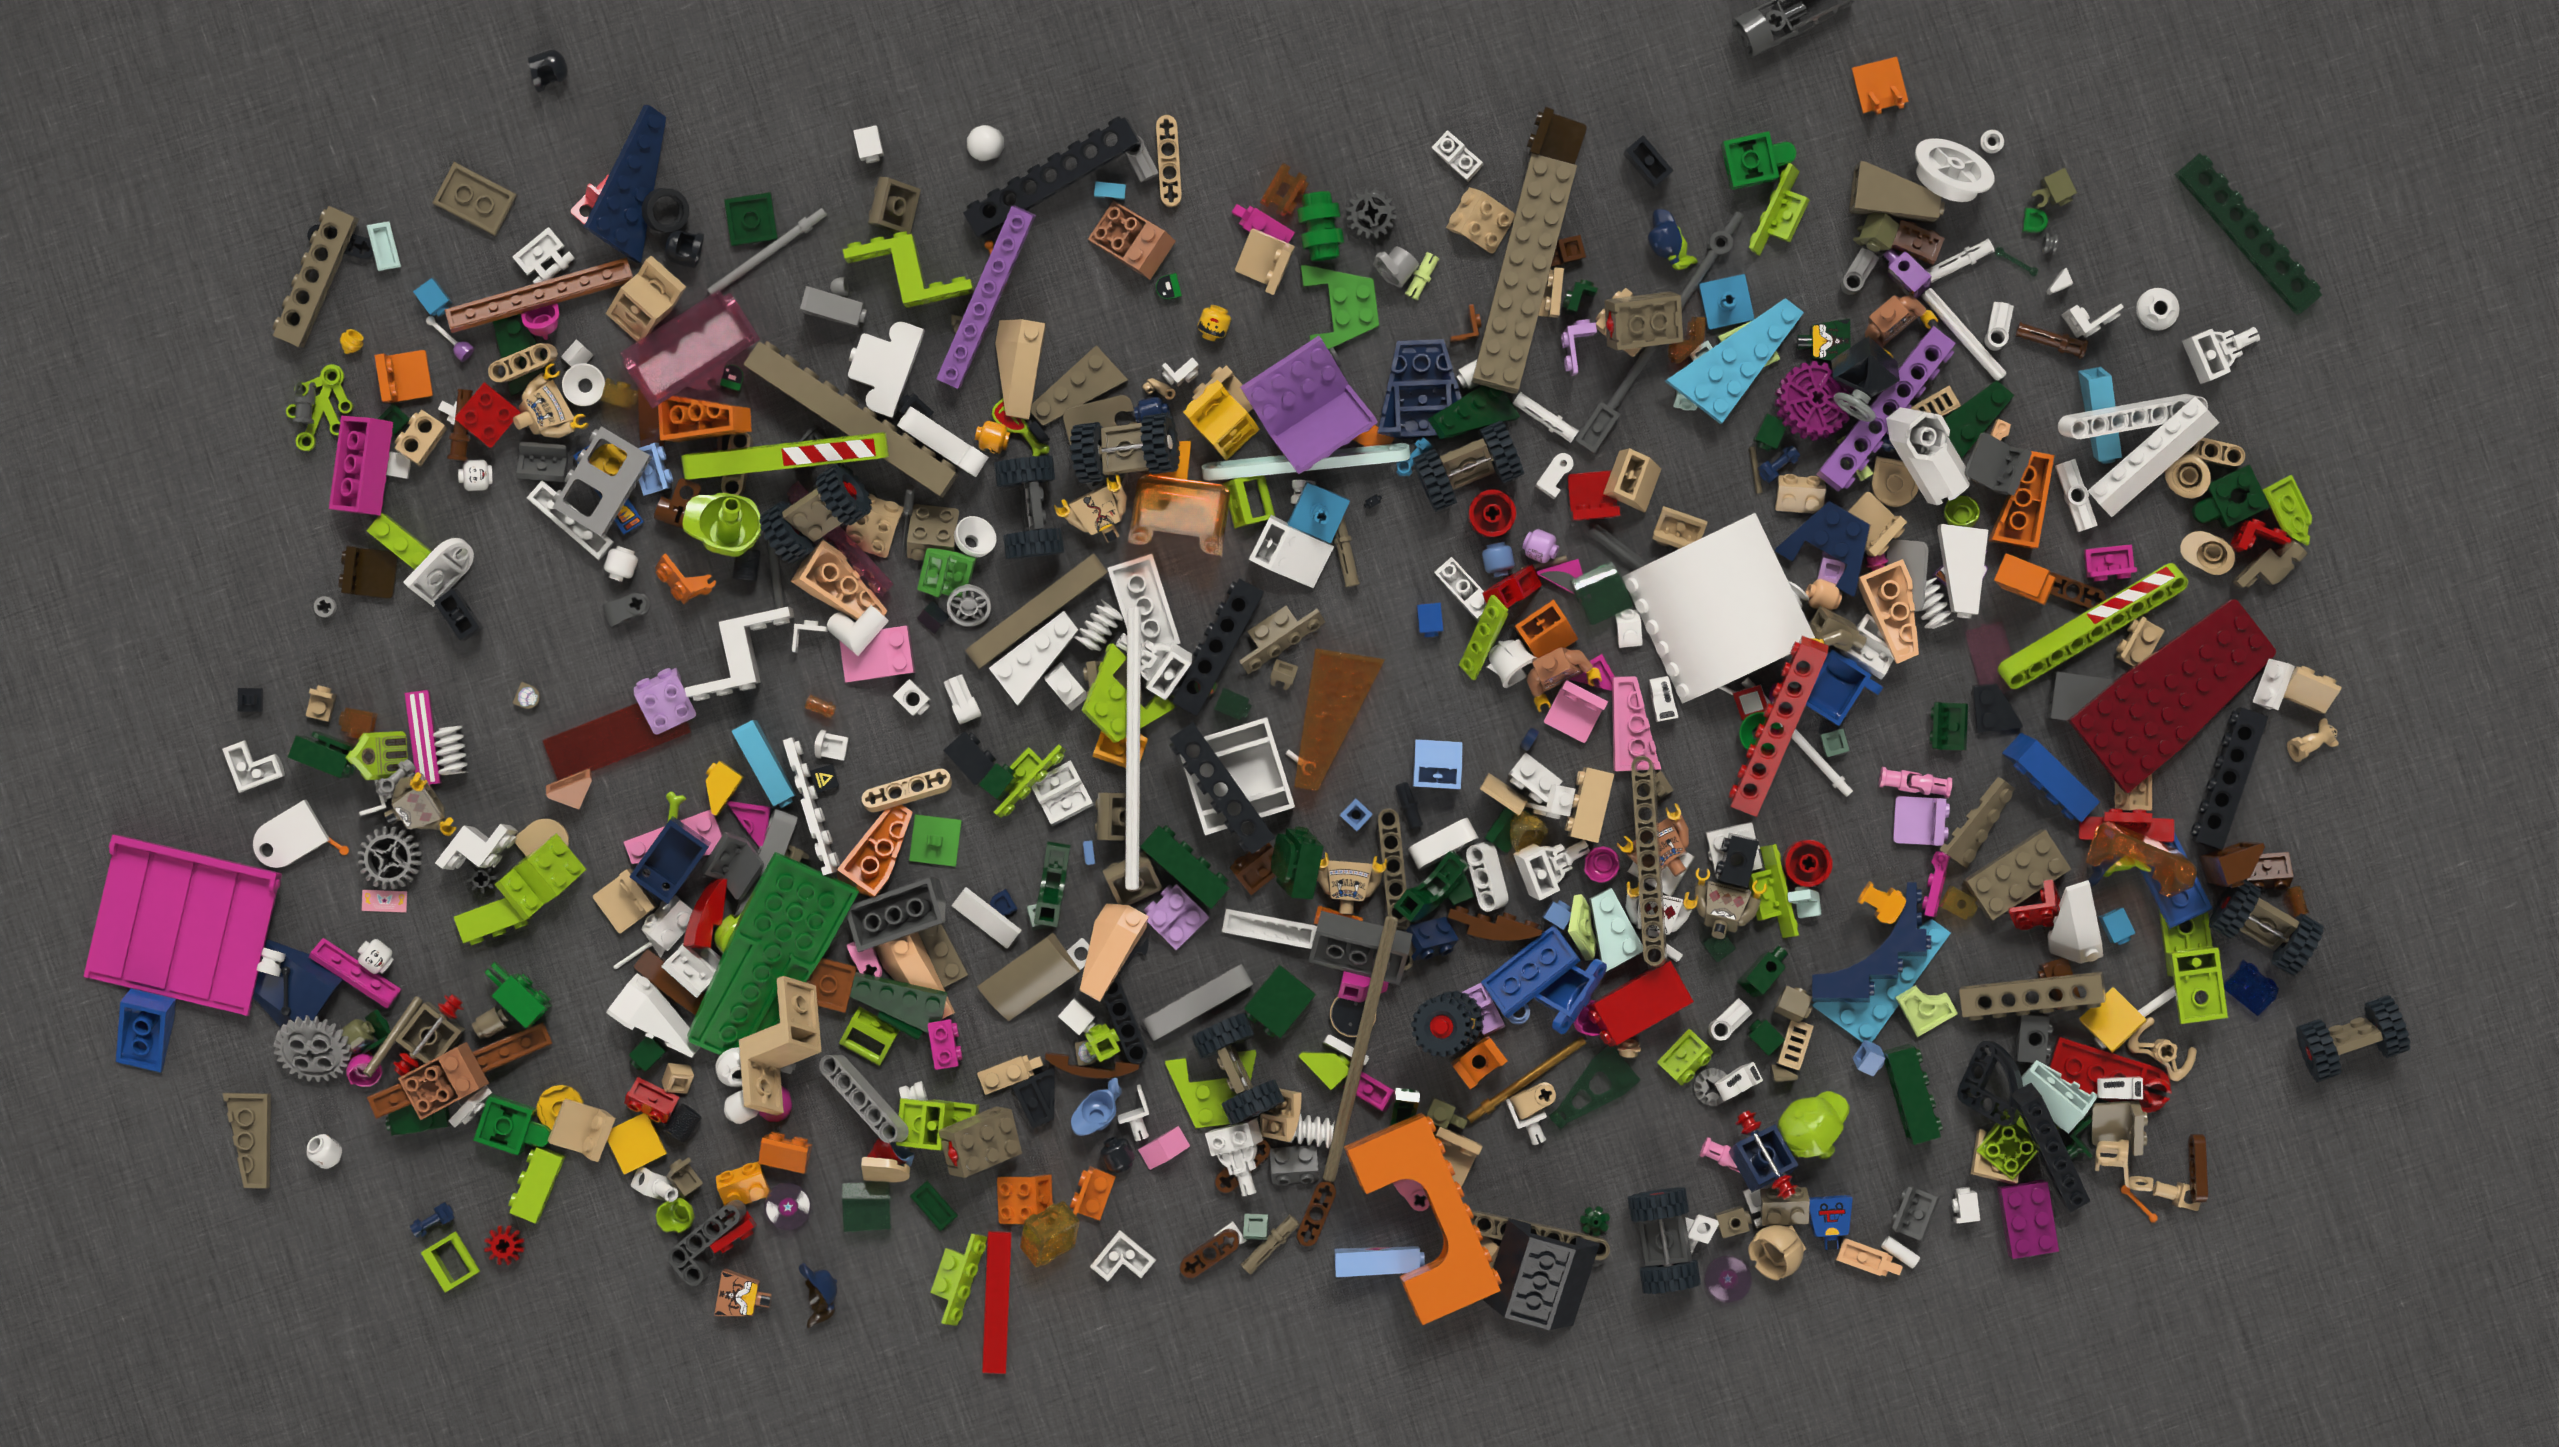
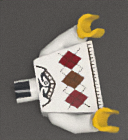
M1627 882L1625 908L1630 921L1636 925V928L1642 929L1639 882L1638 886L1634 889L1630 888V882ZM1686 892L1683 901L1680 898L1663 895L1665 932L1667 935L1677 931L1687 921L1692 909L1697 906L1698 896H1696L1695 900H1689V892ZM1651 902L1647 905L1646 911L1649 915L1657 913L1658 905L1656 902ZM1651 926L1648 930V936L1652 939L1659 936L1660 930L1658 926Z

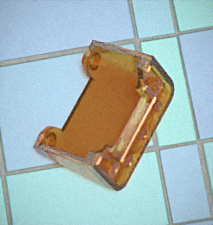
M1156 475L1141 476L1136 485L1128 543L1147 544L1153 537V531L1200 537V548L1205 553L1222 556L1230 491L1221 484Z
M2104 822L2095 830L2086 863L2097 867L2104 859L2112 860L2114 856L2120 858L2129 856L2155 867L2152 878L2160 882L2162 889H2160L2159 893L2170 898L2193 887L2197 874L2196 867L2176 848L2114 822Z

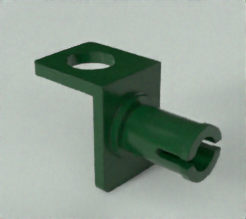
M2090 1114L2083 1118L2069 1133L2072 1142L2066 1146L2071 1160L2081 1152H2085L2090 1159L2093 1157L2092 1151L2077 1136L2082 1129L2093 1121Z

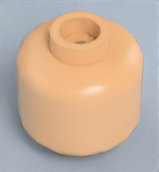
M1818 579L1813 584H1809L1805 592L1809 597L1808 605L1817 610L1820 606L1830 611L1837 609L1842 599V592L1836 587V584L1823 579Z

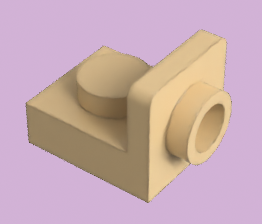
M317 685V689L310 688L309 693H311L306 716L330 722L337 694L331 693V688Z

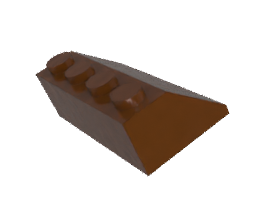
M2242 841L2225 847L2223 850H2216L2199 856L2207 882L2216 884V886L2221 885V887L2231 886V888L2245 884L2244 880L2251 877L2263 853L2264 843Z

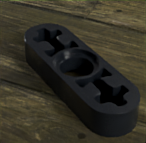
M314 225L308 230L307 237L309 242L313 232L318 231L320 225ZM330 228L328 236H331L330 239H334L338 233L337 229ZM352 234L344 254L361 259L371 258L374 254L370 239ZM353 238H356L354 243L364 245L367 242L370 251H365L364 255H361L362 251L353 247V252H350L353 246Z

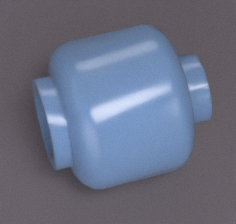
M1505 542L1486 545L1487 549L1482 552L1485 571L1487 573H1494V577L1508 575V570L1515 566L1512 548L1505 545Z

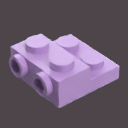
M1169 884L1160 893L1163 898L1157 904L1152 901L1143 911L1149 916L1148 923L1177 950L1210 917L1178 884L1174 887Z

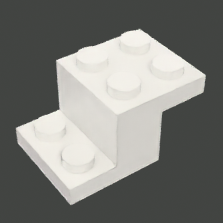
M500 824L491 837L488 838L477 828L464 825L435 864L442 869L454 870L455 868H460L466 858H468L478 867H495L502 859L500 854L503 850L510 848L516 841L517 837L515 835L518 831L511 825Z

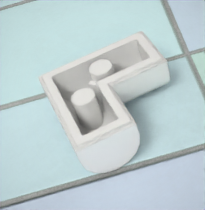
M870 605L856 622L842 612L834 614L828 620L827 629L859 656L889 620Z
M246 740L222 749L239 793L285 776L282 762L276 754L254 762Z
M1119 1230L1090 1267L1106 1281L1111 1279L1122 1264L1142 1278L1156 1259Z

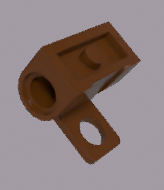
M682 478L679 479L672 499L663 496L660 498L654 513V519L683 529L685 509L691 498L683 499L680 496V490L684 486H690L694 492L692 497L699 495L701 486Z

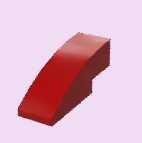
M1533 564L1496 583L1484 591L1482 595L1486 604L1490 596L1495 595L1506 608H1509L1515 602L1525 599L1541 587L1542 583Z
M727 879L712 880L704 889L691 913L683 946L698 949L711 948L713 927L721 926L723 920Z

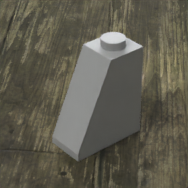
M808 286L805 288L800 307L805 314L858 328L860 323L865 322L867 310L864 309L865 305L862 302Z

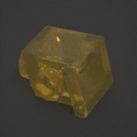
M606 378L601 401L631 409L632 404L636 405L638 401V391L630 389L631 384L617 381V384L614 385V380Z
M1949 886L1939 907L1966 920L1968 916L1970 918L1974 916L1978 905L1975 904L1977 899L1953 886ZM1959 900L1965 902V907L1962 909L1957 906Z

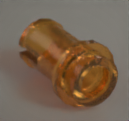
M810 694L805 704V709L823 715L824 719L827 717L831 719L835 713L836 705L832 701L826 702Z
M2300 885L2288 888L2286 897L2290 898L2294 916L2297 917L2301 913H2309L2303 896L2304 889H2301Z

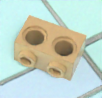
M422 409L419 414H413L408 422L410 426L405 433L401 432L395 440L396 451L419 467L423 465L447 430L444 424ZM424 422L432 424L431 430L427 433L420 432V426ZM411 441L418 442V448L414 452L406 450L407 444Z

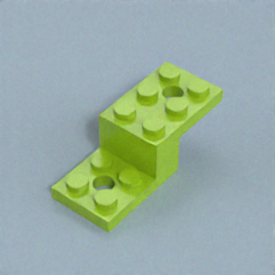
M2159 910L2167 975L2172 976L2174 980L2179 1024L2228 1018L2219 948L2212 945L2208 912L2189 920L2191 930L2183 933L2179 925L2169 929ZM2202 990L2206 993L2207 999L2203 1004H2198L2194 997L2198 991Z

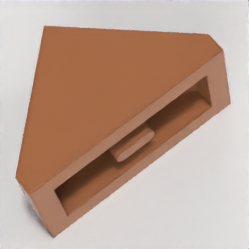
M590 768L546 785L547 797L580 809L592 782Z

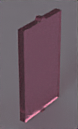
M2000 621L1989 625L1982 624L1979 628L1965 631L1979 685L1996 683L2003 694L2006 691L2014 690L2008 686L1997 671L2000 663L2012 656L2003 622Z

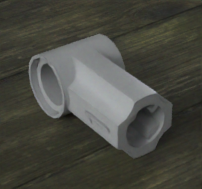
M1138 136L1141 141L1140 149L1137 152L1128 151L1125 154L1142 183L1158 175L1159 172L1142 138Z
M1860 249L1840 282L1842 292L1847 295H1855L1860 291L1879 259L1875 253L1868 249ZM1854 278L1858 283L1857 288H1850L1847 285V279Z

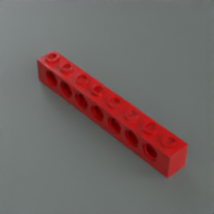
M1801 636L1799 643L1794 642L1790 651V655L1793 657L1790 663H1785L1781 672L1784 678L1781 684H1776L1772 694L1775 697L1772 704L1768 703L1764 711L1765 722L1763 725L1759 724L1755 732V737H1757L1755 745L1750 744L1746 757L1749 759L1746 765H1741L1737 775L1740 780L1737 785L1733 784L1728 797L1731 798L1732 808L1757 817L1827 657L1828 645L1805 636ZM1800 661H1806L1810 665L1808 667L1802 668L1798 665V663ZM1798 682L1801 686L1792 688L1789 686V683ZM1783 702H1788L1792 706L1788 709L1782 708L1780 704ZM1773 723H1780L1783 727L1775 729L1771 725ZM1771 743L1774 747L1772 749H1765L1762 745ZM1757 763H1761L1765 766V768L1756 769L1754 765ZM1754 784L1756 788L1750 790L1745 785Z

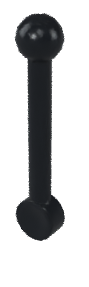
M287 966L281 969V973L284 975V1007L281 1009L283 1016L291 1014V1008L288 1007V975L291 970Z

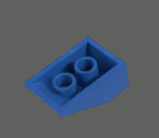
M130 988L120 1002L116 1062L162 1072L174 1022L175 998Z

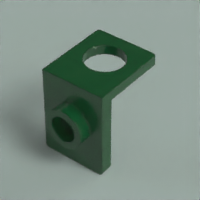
M378 1009L365 1017L366 1021H369L374 1027V1034L378 1041L361 1051L362 1054L383 1044L391 1032L387 1020L381 1016Z

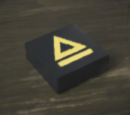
M833 764L810 771L816 793L840 786Z

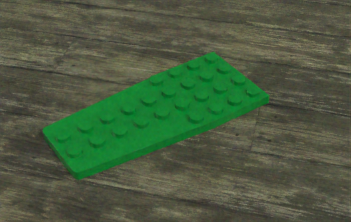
M774 852L741 912L688 1031L687 1037L689 1042L721 1055L726 1050L739 1047L740 1039L777 1025L780 1022L777 978L786 976L802 982L808 980L827 951L858 895V888L829 875L823 876L822 872Z

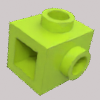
M1106 1023L1093 1026L1085 1034L1088 1040L1085 1046L1091 1056L1096 1055L1099 1062L1107 1060L1120 1052L1116 1043L1120 1039L1114 1028L1109 1030Z

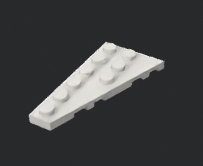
M794 738L783 740L791 769L796 773L795 783L797 789L803 795L801 803L813 839L817 838L818 843H815L816 854L819 860L824 861L825 867L821 868L822 874L824 876L837 872V866H840L839 858L836 852L832 853L829 844L833 843L829 830H824L822 822L826 821L822 808H817L815 799H818V795L814 785L810 786L807 777H810L811 774L807 763H802L800 757L803 754L799 741L795 742Z

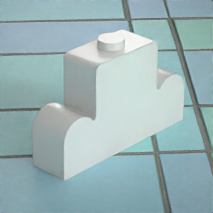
M897 322L892 325L889 331L891 342L864 333L861 335L857 348L853 347L849 357V361L852 363L848 377L851 380L874 387L866 395V405L871 411L891 419L895 418L899 407L898 402L904 393L925 333L924 329L905 322Z

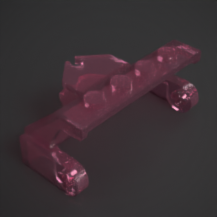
M717 290L629 346L620 354L624 359L622 363L647 403L654 408L685 387H691L696 390H712L707 381L713 379L719 385L726 361L759 341L760 338L732 294L728 293L723 296L721 291Z

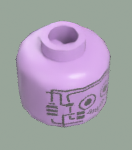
M1540 529L1529 532L1522 547L1528 558L1540 563H1546L1550 558L1554 559L1559 550V546L1556 545V537Z

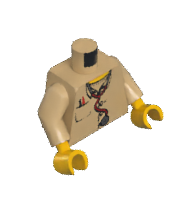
M1116 475L1115 482H1111L1109 478H1106V485L1071 501L1070 507L1067 501L1062 499V508H1057L1054 505L1056 514L1059 517H1064L1074 527L1083 532H1089L1091 535L1102 531L1107 542L1118 538L1119 534L1114 524L1122 520V515L1126 512L1127 495L1121 485L1119 475Z

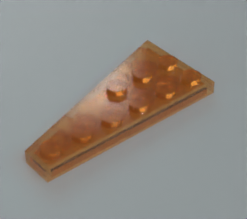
M1315 649L1294 788L1318 791L1385 659Z

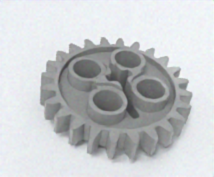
M306 1015L305 1020L302 1021L300 1017H296L295 1022L288 1020L287 1025L283 1024L281 1029L278 1030L273 1045L276 1047L274 1054L279 1055L277 1058L278 1062L284 1061L282 1068L290 1067L289 1074L297 1072L299 1079L305 1075L309 1082L312 1077H315L317 1082H320L321 1077L329 1081L330 1076L337 1078L338 1073L343 1074L345 1067H347L352 1052L350 1051L351 1045L347 1044L349 1037L342 1036L343 1029L336 1031L335 1023L331 1026L327 1025L328 1019L319 1022V1018L316 1016L314 1021H311L309 1016Z

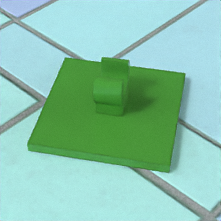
M915 814L909 861L956 867L962 820Z

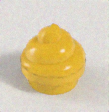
M348 329L342 333L340 343L345 354L354 353L362 348L364 337L361 333L353 329Z

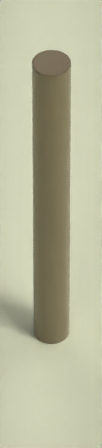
M417 996L414 997L363 1071L366 1076L371 1077L395 1043L396 1038L422 1004V999Z

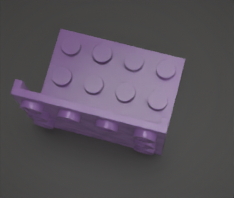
M1317 336L1240 387L1269 436L1298 474L1309 470L1315 463L1329 457L1335 450L1349 444L1352 439L1363 432L1369 431L1373 425L1378 423L1372 412L1350 387L1320 336Z

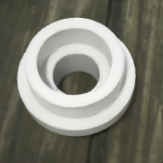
M1988 130L1981 136L1980 145L1987 153H1997L2004 145V138L1999 131ZM1989 138L1995 139V146L1988 144Z

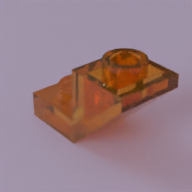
M1691 316V321L1688 322L1687 333L1691 335L1690 340L1669 344L1668 358H1671V363H1681L1704 342L1705 317Z

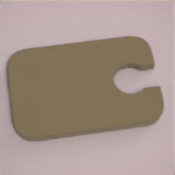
M1118 395L1066 409L1063 414V420L1070 445L1071 429H1073L1074 425L1099 422L1103 428L1118 426L1115 423V415L1120 411H1133L1131 399L1126 395Z

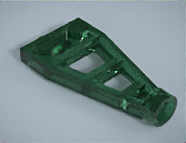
M1608 1045L1591 1059L1560 1105L1549 1115V1118L1561 1130L1567 1123L1623 1096L1641 1079L1618 1052ZM1598 1071L1603 1072L1612 1083L1611 1089L1602 1094H1594L1589 1088L1590 1080ZM1580 1090H1585L1591 1097V1102L1581 1109H1576L1572 1105V1099ZM1560 1112H1563L1566 1115L1565 1119L1561 1117V1115L1559 1114Z

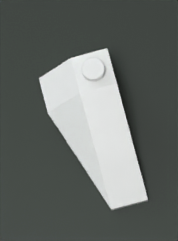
M638 973L628 982L606 1012L625 1027L632 1030L634 1027H637L646 1032L645 1036L651 1039L654 1036L664 1040L666 1046L689 1057H693L701 1048L689 1042L687 1034L690 1028L659 989Z

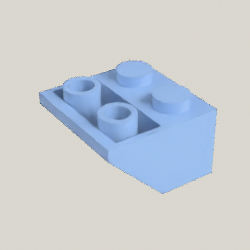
M1415 739L1413 786L1461 789L1462 742Z

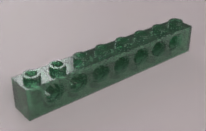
M2201 153L2197 154L2174 175L2294 314H2301L2322 296V293L2319 291L2321 289L2315 280H2309L2304 274V267L2298 261L2294 262L2290 258V252L2282 243H2277L2273 238L2275 236L2273 231L2258 221V214L2252 208L2248 209L2243 203L2244 198L2236 190L2233 191L2227 185L2229 183L2227 178L2222 173H2217L2212 167L2213 162L2206 155L2202 156ZM2200 174H2205L2208 176V185H2202L2200 183ZM2215 192H2221L2224 195L2223 203H2218L2215 200ZM2231 209L2239 212L2240 218L2238 221L2231 219ZM2246 227H2251L2254 230L2255 236L2253 239L2246 236ZM2262 245L2269 247L2270 255L2268 257L2262 255L2260 251ZM2277 262L2284 264V274H2279L2276 271ZM2293 280L2300 283L2301 289L2299 292H2295L2291 288Z

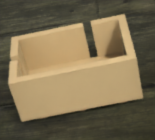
M1583 767V771H1578L1575 785H1579L1577 794H1574L1572 808H1574L1572 817H1567L1565 831H1568L1567 836L1596 843L1599 842L1614 778L1613 773Z

